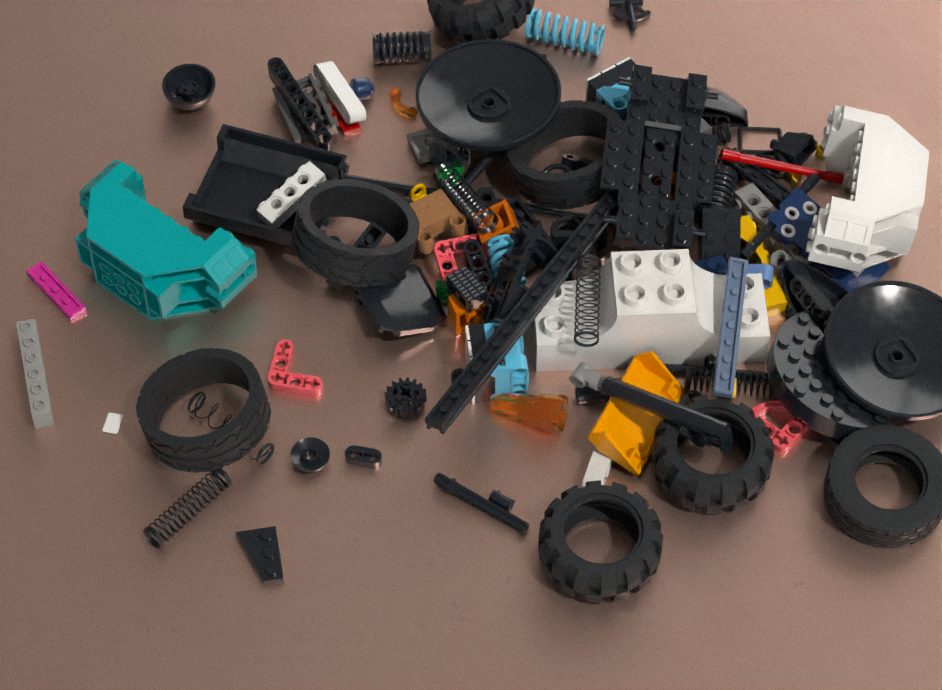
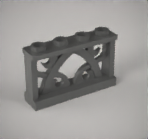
M312 73L308 74L309 76L297 80L301 89L306 88L303 92L310 103L316 107L315 110L322 121L328 122L326 127L331 135L339 134L336 128L339 126L335 116H331L333 113L329 103H325L327 97L323 90H319L321 84L318 78L314 79ZM307 87H312L310 93H307ZM272 88L294 141L304 145L311 144L312 142L301 125L298 126L299 122L297 119L292 117L293 113L277 88Z

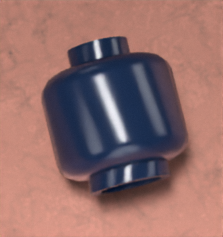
M367 77L354 78L348 83L360 101L369 100L375 92L374 84Z

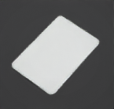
M108 413L102 431L117 434L123 415Z

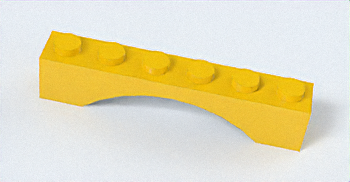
M750 215L741 216L740 249L742 250L757 235L756 223L751 220ZM762 242L750 258L755 264L771 265L769 253L767 250H764ZM774 268L772 287L764 289L768 317L785 313L786 306L788 305L787 296L783 294L781 281L777 279Z

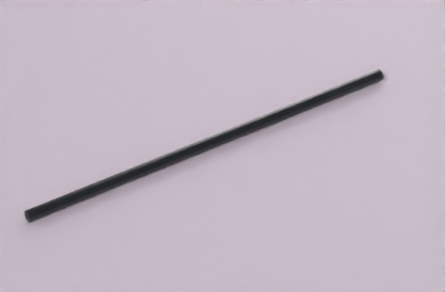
M346 174V179L374 183L390 191L410 194L411 189L416 186ZM426 187V195L439 189ZM422 188L417 189L414 194L419 193ZM486 198L483 201H485V203H489L491 199ZM524 203L532 214L555 218L572 216L578 218L581 222L588 215V213L556 208L550 209ZM610 223L608 226L614 227V224Z

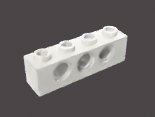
M310 161L300 166L296 174L287 178L283 186L274 190L270 198L259 204L258 209H256L259 219L267 226L280 227L297 211L299 201H301L300 198L304 192L312 186L315 187V184L326 181L325 174Z

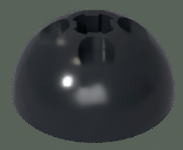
M199 64L176 66L165 75L162 81V89L166 99L173 106L187 111L197 110L205 106L213 97L216 86L213 73L208 68Z

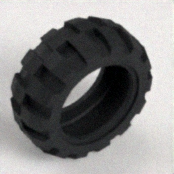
M427 0L428 10L439 32L452 42L455 41L458 44L483 39L499 38L501 40L509 36L510 31L514 28L519 29L526 22V15L531 14L535 0H484L475 4L462 5L466 0Z
M706 395L693 397L688 405L684 402L680 403L731 425L733 443L742 451L746 461L736 470L725 474L703 473L687 464L679 453L680 447L690 440L687 428L666 419H661L655 430L652 442L651 466L655 479L659 483L662 482L661 488L672 500L679 498L682 507L694 512L696 508L706 509V514H721L722 509L729 508L730 512L746 506L748 499L750 501L756 499L765 489L766 481L770 479L774 458V444L769 436L770 431L760 417L754 418L755 412L742 402L739 405L731 403V398L717 396V399H707Z
M601 480L587 481L586 487L579 489L575 485L561 493V500L556 498L550 503L544 512V519L540 522L538 550L540 560L544 563V571L553 583L561 582V590L574 598L580 594L586 596L587 602L601 603L603 598H611L612 602L628 598L630 590L637 593L650 582V576L656 573L661 561L663 534L661 533L662 524L656 511L653 508L648 509L649 502L638 492L635 491L631 494L627 492L626 485L612 482V486L601 485ZM601 520L612 522L625 529L634 540L636 546L627 556L618 561L594 563L576 555L570 549L565 539L580 524Z

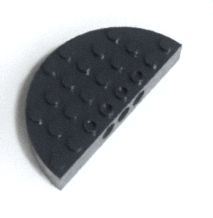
M806 310L792 316L781 326L768 352L766 368L770 376V385L776 397L796 419L800 417L807 422L806 426L838 440H843L854 431H859L861 428L868 426L892 425L887 417L876 414L854 401L836 382L825 358L823 347L824 334Z

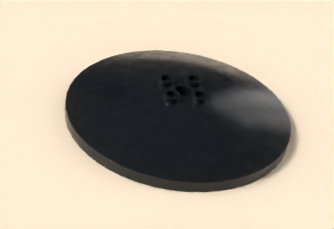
M474 40L445 50L424 68L416 86V105L419 116L425 126L441 140L453 146L473 151H500L514 148L533 140L551 125L561 105V83L552 64L532 48L507 40Z
M903 281L872 282L857 287L846 294L832 310L827 320L823 337L825 358L839 386L861 406L888 418L919 421L942 415V297L924 287ZM892 354L898 355L901 360L893 359Z

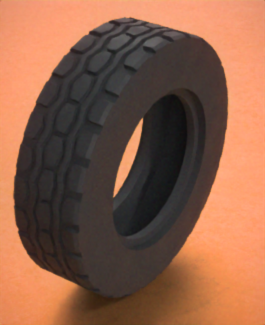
M873 425L861 428L859 431H854L836 446L831 455L832 457H830L824 479V498L832 518L835 519V522L845 532L857 538V540L873 546L895 548L921 541L922 538L931 534L932 530H935L942 519V454L933 443L917 432L904 427ZM874 463L897 465L913 477L918 486L919 498L911 505L901 509L878 507L862 496L857 488L855 475L865 466Z

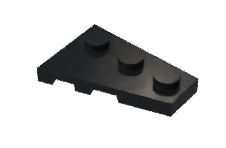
M276 526L236 532L239 542H241L244 551L253 563V567L262 583L268 585L284 582Z

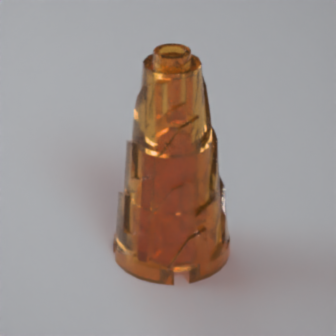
M540 393L539 395L502 394L496 395L490 401V409H493V412L498 416L515 419L517 422L533 425L535 428L561 434L560 432L563 431L566 424L568 411L563 407V405L568 406L566 395Z

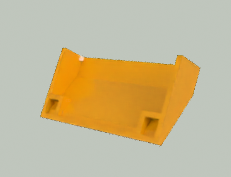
M653 350L636 354L621 381L677 403L680 402L685 393L684 388ZM610 398L587 438L598 451L631 473L639 475L652 452L655 430L663 418Z

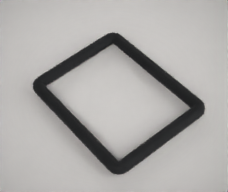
M741 126L738 129L739 149H742V130L778 131V140L782 137V130L780 128ZM743 150L742 152L754 154H774V151L770 150Z

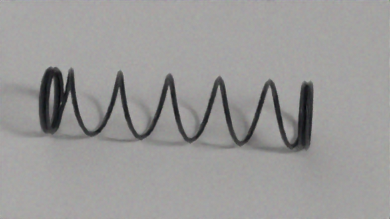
M203 391L197 392L190 399L187 406L188 412L194 413L196 418L204 419L208 417V426L211 429L223 427L233 415V413L228 414L221 426L211 427L209 418L219 407V403H216L208 416L198 417L196 412L206 401V393ZM201 395L195 404L194 410L190 411L193 401ZM203 396L201 403L197 406L199 400ZM267 443L259 450L256 458H252L250 453H248L249 458L256 460L258 465H262L271 458L275 446L273 443ZM271 445L268 451L261 456L263 451ZM270 451L268 456L263 461L259 462V458L265 456Z

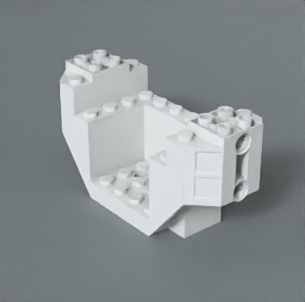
M835 105L833 112H829L827 122L829 124H825L823 135L826 137H823L821 148H824L823 156H825L824 162L827 163L826 170L844 174L846 188H849L850 193H853V195H850L849 200L832 196L830 204L826 203L825 209L820 208L818 215L814 214L812 226L814 227L809 229L808 239L811 240L807 242L806 252H809V261L860 272V270L902 255H908L918 229L919 215L924 204L929 150L887 115Z

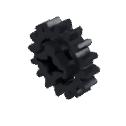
M409 377L406 378V381L399 378L398 383L392 381V387L387 386L385 404L389 406L390 412L395 410L396 416L402 413V417H405L409 413L412 417L414 411L419 414L420 408H425V402H427L426 389H423L422 383L417 384V379L411 382Z

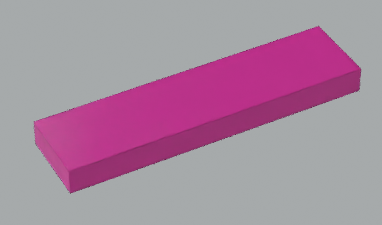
M42 261L26 271L27 275L70 321L86 312V307Z

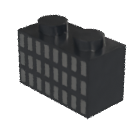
M466 265L446 276V287L468 313L485 304L484 299H487L488 289L477 280L476 274L472 270L470 271Z

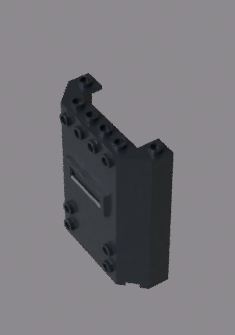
M223 124L216 137L218 150L196 194H188L182 206L184 218L292 246L291 238L297 211L280 227L274 228L267 226L259 219L256 210L259 204L270 198L274 190L283 186L287 178L296 174L300 166L305 165L309 161L325 174L326 181L346 179V174H348L350 168L347 155ZM332 217L321 219L315 222V225L326 234V228L330 227Z

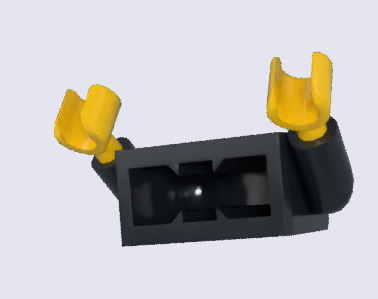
M786 132L780 140L772 139L770 142V148L774 151L776 161L801 166L815 150L818 158L822 159L824 157V148H821V144H817L818 141L814 139L813 135L806 132ZM785 172L790 174V183L793 186H796L798 183L795 178L801 182L802 175Z

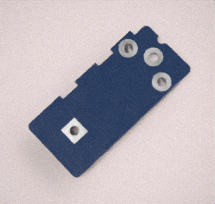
M796 188L779 205L780 210L775 209L768 216V221L776 227L770 236L779 244L780 242L784 245L793 243L804 252L802 256L808 260L809 252H806L807 242L811 240L808 239L809 229L814 227L812 226L814 214L818 215L822 207L802 190ZM789 212H792L795 216H790ZM811 261V264L818 270L820 268L825 270L833 277V280L849 292L862 285L877 282L889 269V265L886 262L857 272Z

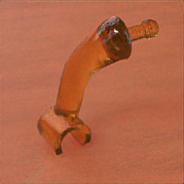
M400 88L391 89L390 98L393 99L396 108L409 117H415L418 113L415 107H408L400 101Z

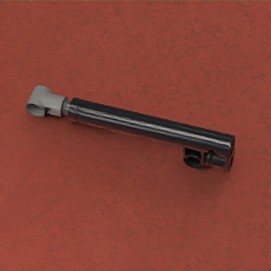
M581 362L569 377L570 382L578 388L587 386L596 391L601 390L602 394L686 427L690 441L697 447L703 448L705 445L709 447L714 446L719 448L721 453L726 454L732 446L733 435L731 425L727 422L614 377L608 376L605 378L604 374L594 371L585 362Z

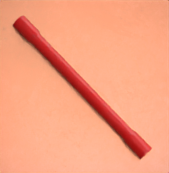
M723 148L720 151L721 160L740 162L806 177L814 173L821 180L840 185L844 180V174L789 164Z

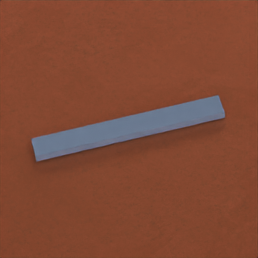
M729 257L712 392V395L732 398L734 391L748 260Z

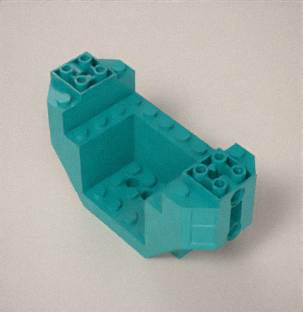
M115 159L79 191V205L88 219L87 228L75 238L80 262L94 271L95 280L98 284L150 320L223 309L258 275L255 252L250 247L242 245L231 232L219 227L204 241L200 236L191 233L187 227L176 223L172 217L164 215L157 207L148 204L143 177L131 165H126L122 161L119 162Z

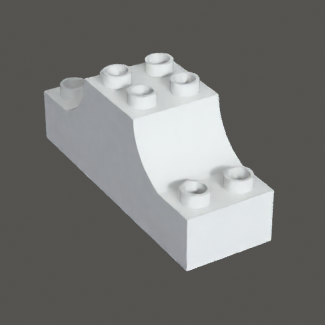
M689 249L611 252L609 260L600 268L601 279L599 281L601 285L599 287L601 291L599 292L600 304L598 305L600 307V316L598 318L600 320L598 324L600 329L598 330L599 342L597 345L581 347L574 342L576 280L564 281L532 322L536 372L575 370L581 362L589 364L593 369L628 368L636 354L652 350L662 363L704 365L706 356L710 354L717 356L726 275L711 273L698 267L691 260ZM762 273L747 274L737 364L766 362L770 329ZM585 279V281H596L595 279ZM583 281L579 282L580 285L589 284ZM597 281L595 283L590 284L599 285V282ZM585 285L584 287L592 288V287H596V286H593V285ZM580 287L579 290H580V291H584V290H594V291H597V292H598V291H599V288H595V289H585V288ZM588 291L583 293L594 294L595 292ZM582 293L579 294V297H581V298H582V297H585V296H593V297L598 298V294H596V295H584V294H582ZM583 298L585 300H595L594 298ZM579 300L578 302L582 304L588 301ZM598 300L592 301L590 303L598 304ZM584 304V306H595L593 304ZM580 306V307H578V309H579V310H583V309H594V310L597 311V310H598V307L596 306V307H594V308H586V307ZM587 310V311H583V312L591 313V312H595V311ZM580 312V313H578V315H579L580 317H581V316H584V315H592V316L597 317V316H598V313H595V314H584V313H581V312ZM583 317V318H585V319H593L594 317ZM581 318L578 320L579 323L588 322V321H589V320H583V319H581ZM595 319V320H591V321H589V322L597 323L598 320ZM584 323V325H594L592 323ZM582 325L578 326L579 329L593 328L597 330L598 328L597 325L593 327H585ZM589 334L579 335V336L585 337V338H593V337H595V336L589 335ZM578 336L576 338L583 344H591L597 341V338L590 340Z

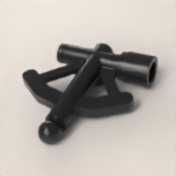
M609 0L610 8H620L618 12L614 11L612 16L621 21L629 22L631 31H636L637 21H642L651 14L649 10L644 11L638 7L640 5L643 6V0ZM625 8L627 10V15L621 14ZM633 8L636 9L637 11H639V12L642 13V14H640V15H634V10H633Z

